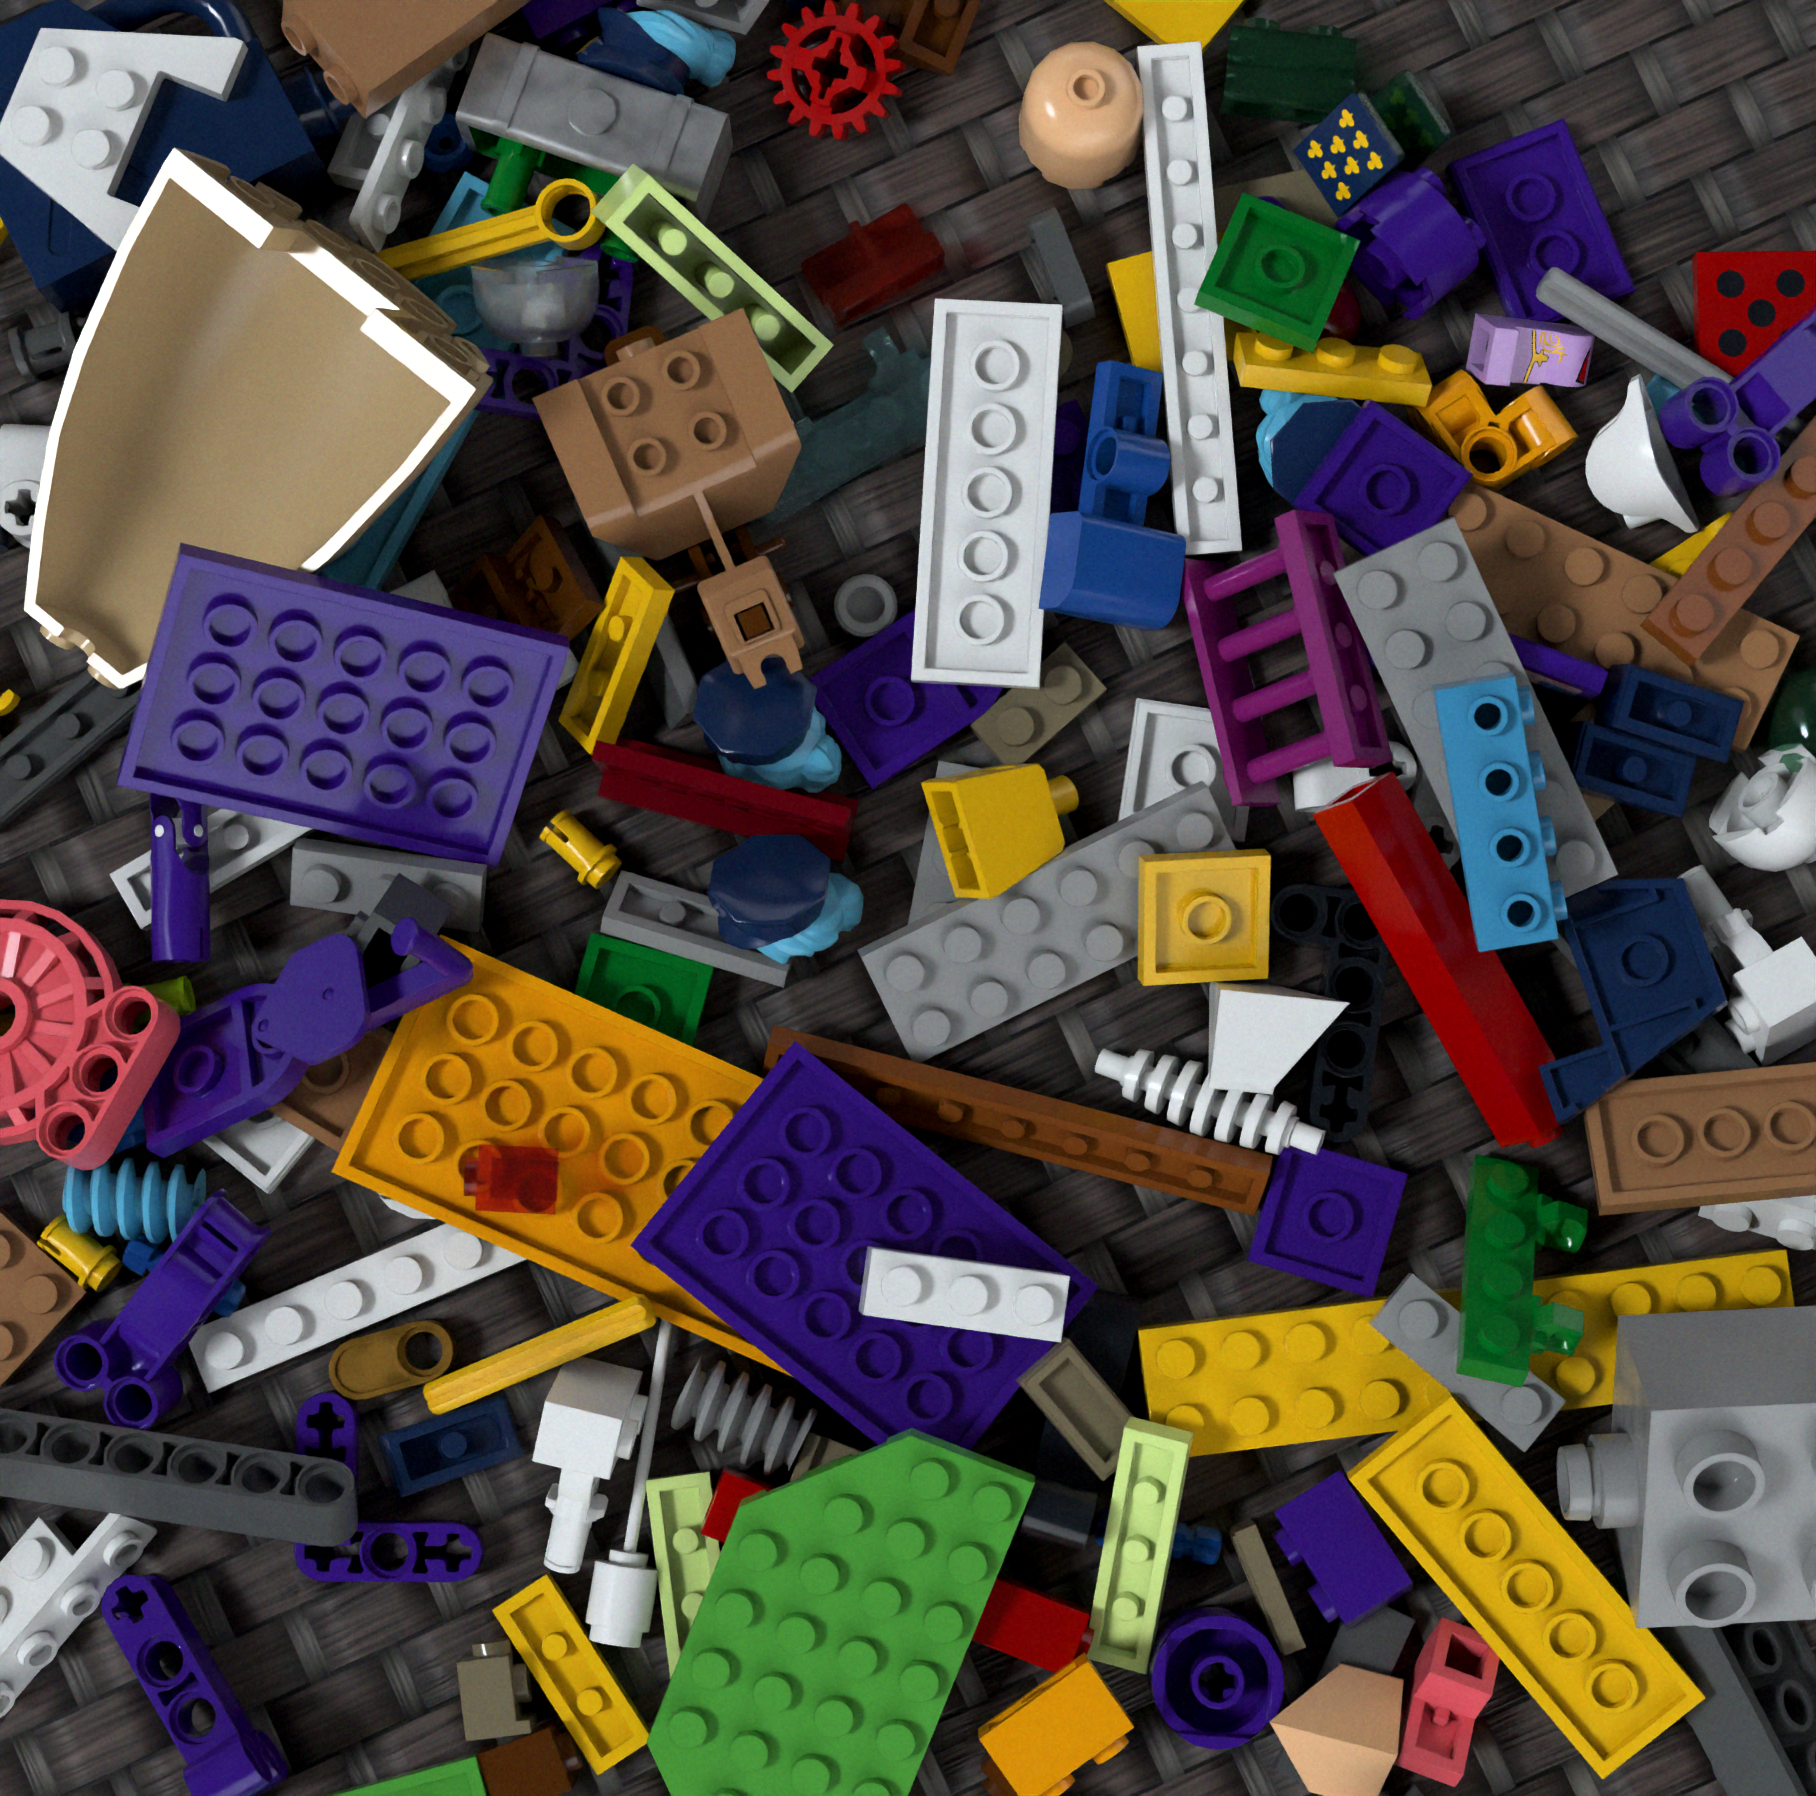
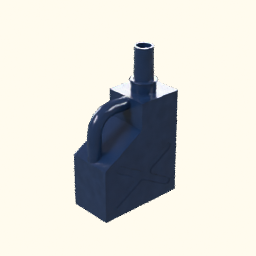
M53 0L0 27V123L40 28L133 32L163 16L178 12L193 14L204 20L215 37H230L244 41L248 52L227 102L171 80H163L114 197L140 207L163 163L174 147L205 156L226 165L231 171L226 180L230 176H235L254 187L258 182H261L298 204L335 186L327 173L328 169L315 143L335 133L340 135L342 129L338 122L357 113L358 110L352 103L348 105L342 104L332 94L324 80L323 69L312 73L309 66L305 64L302 70L281 80L246 13L235 0H106L87 11L69 0ZM0 156V217L38 291L60 313L71 311L76 318L92 310L117 252Z

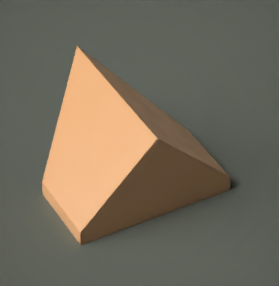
M1339 1662L1335 1669L1269 1721L1309 1792L1323 1796L1379 1795L1398 1756L1404 1681L1402 1678Z

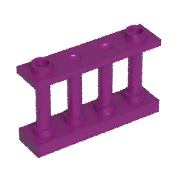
M1294 509L1274 518L1279 537L1278 547L1225 570L1224 562L1184 558L1180 598L1187 611L1223 763V780L1230 793L1233 806L1272 807L1280 804L1276 777L1332 756L1334 767L1375 768L1393 761L1364 640L1333 575V572L1345 567L1333 514ZM1287 572L1294 599L1293 608L1240 630L1232 595ZM1302 633L1309 661L1308 670L1254 691L1246 656ZM1317 694L1324 723L1323 732L1269 752L1261 716Z

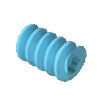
M130 1157L124 1159L118 1174L111 1173L109 1159L105 1164L92 1169V1171H83L68 1165L63 1190V1210L67 1216L69 1227L74 1233H85L94 1224L98 1235L107 1237L112 1236L119 1226L120 1233L126 1240L137 1239L145 1230L146 1238L150 1243H162L169 1232L172 1242H174L190 1219L205 1203L206 1174L204 1168H202L194 1184H187L185 1167L183 1164H177L169 1180L164 1181L161 1178L159 1161L152 1160L143 1178L136 1177L134 1159Z

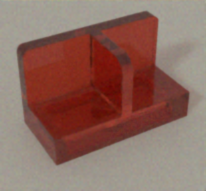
M901 204L863 227L857 219L848 224L849 235L804 260L801 264L804 276L836 330L944 269L945 251L933 231L925 233L908 204Z

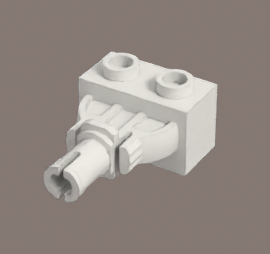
M1704 865L1696 866L1681 874L1678 878L1684 879L1709 951L1719 964L1722 974L1731 989L1729 1001H1727L1728 1010L1726 1017L1728 1020L1724 1022V1028L1741 1046L1744 1054L1751 1053L1760 1068L1766 1067L1816 1039V957L1802 936L1773 952L1762 936L1752 928L1753 916L1749 910L1732 909Z
M581 1356L562 1365L544 1403L532 1461L562 1468L559 1484L553 1483L545 1501V1506L549 1507L553 1514L544 1557V1565L553 1571L572 1574L580 1570L592 1522L604 1517L609 1500L606 1495L597 1493L600 1478L610 1479L618 1457L630 1459L636 1435H640L645 1419L649 1397L638 1394L643 1371Z

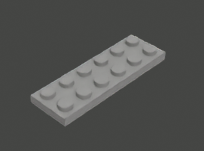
M1452 516L1333 572L1457 842L1458 836L1432 685L1511 671L1516 677L1517 687L1529 685L1533 701L1535 724L1524 726L1528 752L1540 750L1543 762L1546 789L1534 792L1538 816H1551L1555 834L1557 854L1545 856L1549 882L1561 880L1564 895L1567 898L1618 875L1455 518Z
M1199 781L1063 848L1060 854L994 898H961L857 951L911 1061L921 1063L1138 956L1139 855L1236 850L1209 787L1203 781Z

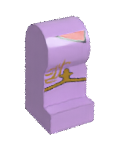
M1475 313L1466 370L1483 383L1491 385L1510 386V382L1540 385L1541 382L1558 386L1581 387L1586 385L1595 335L1586 329L1572 325Z

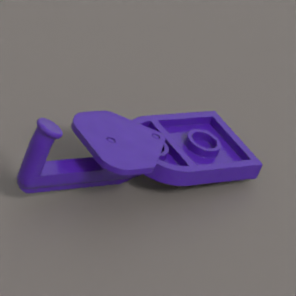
M405 917L396 924L391 937L392 949L399 956L411 954L423 962L367 989L363 956L359 945L346 935L332 934L296 951L287 961L275 984L258 983L243 987L181 1017V1031L177 1042L142 1101L147 1149L165 1158L274 1106L289 1095L298 1085L309 1065L320 1064L351 1049L362 1039L366 1032L469 983L474 974L472 962L435 933L419 926L417 920L412 917Z

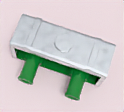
M489 32L486 33L455 117L464 143H467L469 150L498 160L486 195L480 204L483 211L494 217L521 209L534 172L556 180L565 178L578 180L593 192L605 196L634 163L648 173L694 217L705 225L733 147L730 118L727 113L695 103L693 98L681 94L674 96L542 51L540 46L525 41L521 44ZM607 228L605 237L601 240L600 249L619 260L631 263L637 262L639 255Z

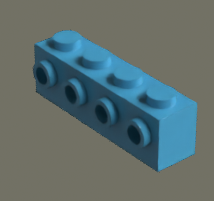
M1511 671L1432 685L1472 926L1478 951L1483 952L1559 939L1556 921L1568 919L1562 881L1549 882L1545 856L1556 855L1557 847L1551 816H1538L1534 791L1545 790L1546 780L1540 750L1531 752L1527 750L1524 726L1535 724L1529 685L1517 687L1516 677Z

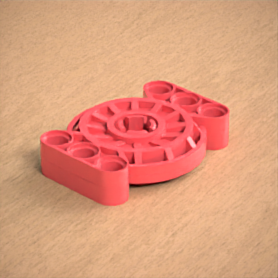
M0 899V1012L10 1005H15V1019L12 1027L6 1034L0 1037V1126H11L0 1129V1145L6 1146L37 1140L40 1148L54 1159L83 1171L96 1169L105 1164L113 1154L177 1042L181 1031L180 1018L171 1005L147 989L138 986L124 987L112 957L99 940L62 912L33 901ZM47 921L62 925L71 932L57 937L49 932ZM91 955L94 958L99 973L89 962ZM151 1009V1019L147 1027L143 1031L133 1034L132 1026L135 1018L140 1012ZM117 1065L118 1076L116 1082L111 1088L101 1092L100 1081L102 1075L107 1069ZM84 1122L85 1134L82 1141L76 1147L69 1150L67 1139L70 1131L76 1125Z

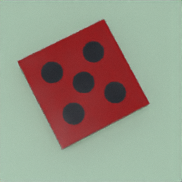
M1816 251L1696 252L1692 257L1695 354L1734 378L1816 305Z

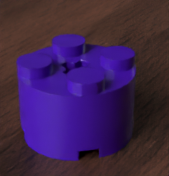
M1423 166L1413 173L1403 170L1393 172L1336 222L1334 230L1341 233L1345 231L1346 235L1361 240L1350 269L1363 286L1386 307L1395 300L1408 307L1409 309L1401 316L1412 320L1420 318L1477 268L1479 262L1478 251L1486 245V238L1480 227L1469 217L1458 214L1444 197L1446 192L1440 179L1431 170Z
M1217 1606L1191 1609L1170 1619L1155 1640L1147 1671L1150 1692L1165 1722L1173 1731L1189 1743L1214 1750L1239 1747L1258 1734L1278 1713L1284 1692V1674L1281 1661L1273 1645L1262 1630L1243 1614ZM1220 1662L1225 1673L1231 1675L1230 1680H1219L1217 1691H1209L1203 1679L1199 1678L1200 1673L1209 1672L1212 1663Z

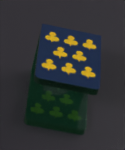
M1405 69L1397 73L1370 100L1362 90L1351 93L1293 151L1337 218L1345 215L1393 172L1403 170L1413 173L1450 139L1451 131L1409 69Z

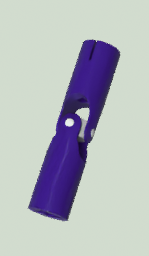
M149 792V808L151 813L152 962L197 963L211 961L208 805ZM181 809L182 818H177V815ZM183 847L182 859L177 853L176 848Z

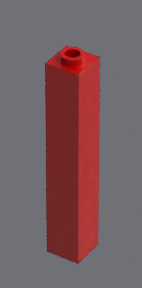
M1394 771L1353 785L1312 816L1500 1147L1528 1142L1531 1148H1536L1551 1142L1565 1131L1563 1124L1559 1125L1557 1123L1538 1066L1556 1061L1555 1056L1495 950L1478 951L1469 904Z
M724 1466L702 1521L701 1534L725 1543L741 1499L764 1489L768 1492L778 1486ZM998 1573L971 1640L1056 1673L1082 1653L1088 1654L1095 1630L1087 1625L1090 1614L1084 1606Z

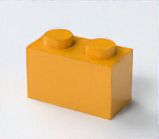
M1084 1652L979 1727L978 1737L1018 1796H1059L1075 1782L1071 1775L1074 1770L1091 1758L1099 1765L1119 1753L1129 1743L1125 1734L1133 1729L1134 1725L1128 1713Z

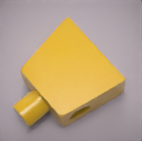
M1039 763L998 765L921 782L956 898H994L1063 851L1065 839L1058 817L1075 811L1079 804L1078 793L1072 781L1064 775L1047 781L1045 771Z

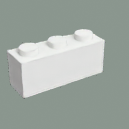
M868 1246L859 1312L866 1316L1061 1343L1070 1276L1058 1272Z

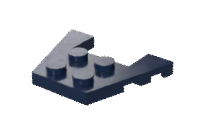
M1683 878L1605 880L1565 898L1568 919L1556 921V924L1562 923L1603 1044L1538 1066L1559 1125L1573 1120L1728 1005Z

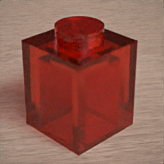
M479 1144L478 1157H466L464 1196L476 1197L475 1211L555 1215L557 1211L560 1148Z

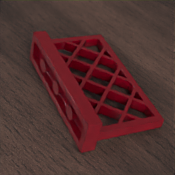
M618 736L615 745L596 740L591 760L603 773L597 794L601 799L749 838L752 835H802L830 858L831 861L841 864L844 862L859 807V800L826 791L809 793L802 788L796 787L780 790L726 775L721 764L718 762Z

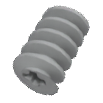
M702 1353L673 1409L671 1427L679 1430L693 1417L696 1419L695 1440L703 1441L716 1429L719 1431L717 1451L722 1454L726 1453L734 1444L740 1441L742 1442L740 1463L749 1465L760 1453L765 1454L763 1475L767 1477L773 1476L784 1464L788 1466L789 1471L819 1412L818 1409L811 1407L797 1420L793 1418L796 1400L794 1397L788 1395L773 1408L770 1406L772 1396L771 1385L765 1383L755 1394L750 1396L747 1394L749 1374L743 1371L728 1385L724 1382L726 1362L719 1360L705 1373L701 1371Z

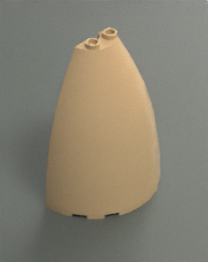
M175 147L163 163L123 237L74 348L48 436L31 536L24 611L42 625L40 632L51 643L66 650H73L76 645L80 647L89 657L86 662L90 664L87 669L91 676L101 684L115 690L124 689L144 678L180 542L317 575L342 556L427 468L477 406L493 382V378L485 374L490 365L479 348L468 340L458 336H451L458 325L423 292L376 255L336 227L330 230L314 220L301 221L298 218L303 210L298 203L261 182H258L254 187L235 176H230L226 180L231 173L226 165Z

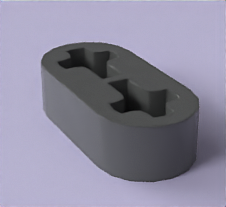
M1052 207L1025 217L1026 233L1052 303L1063 306L1062 326L1066 329L1095 318V309L1088 286L1057 209Z

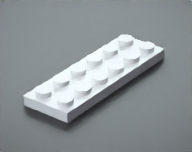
M935 298L912 655V682L1040 689L1044 610L1038 608L1051 512L1063 306L1060 304Z

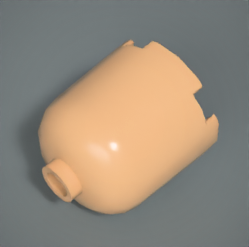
M1071 42L1051 51L1032 71L1024 92L1019 114L1020 145L1023 151H1026L1030 162L1042 172V176L1048 182L1068 189H1095L1102 186L1103 181L1118 175L1126 166L1128 167L1134 161L1142 139L1144 99L1143 87L1132 64L1115 49L1096 42Z

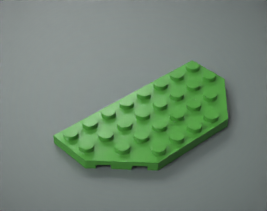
M910 1428L887 1438V1442L854 1456L850 1453L802 1473L801 1478L768 1492L764 1489L741 1499L646 1742L671 1796H908L1034 1487L1035 1475Z

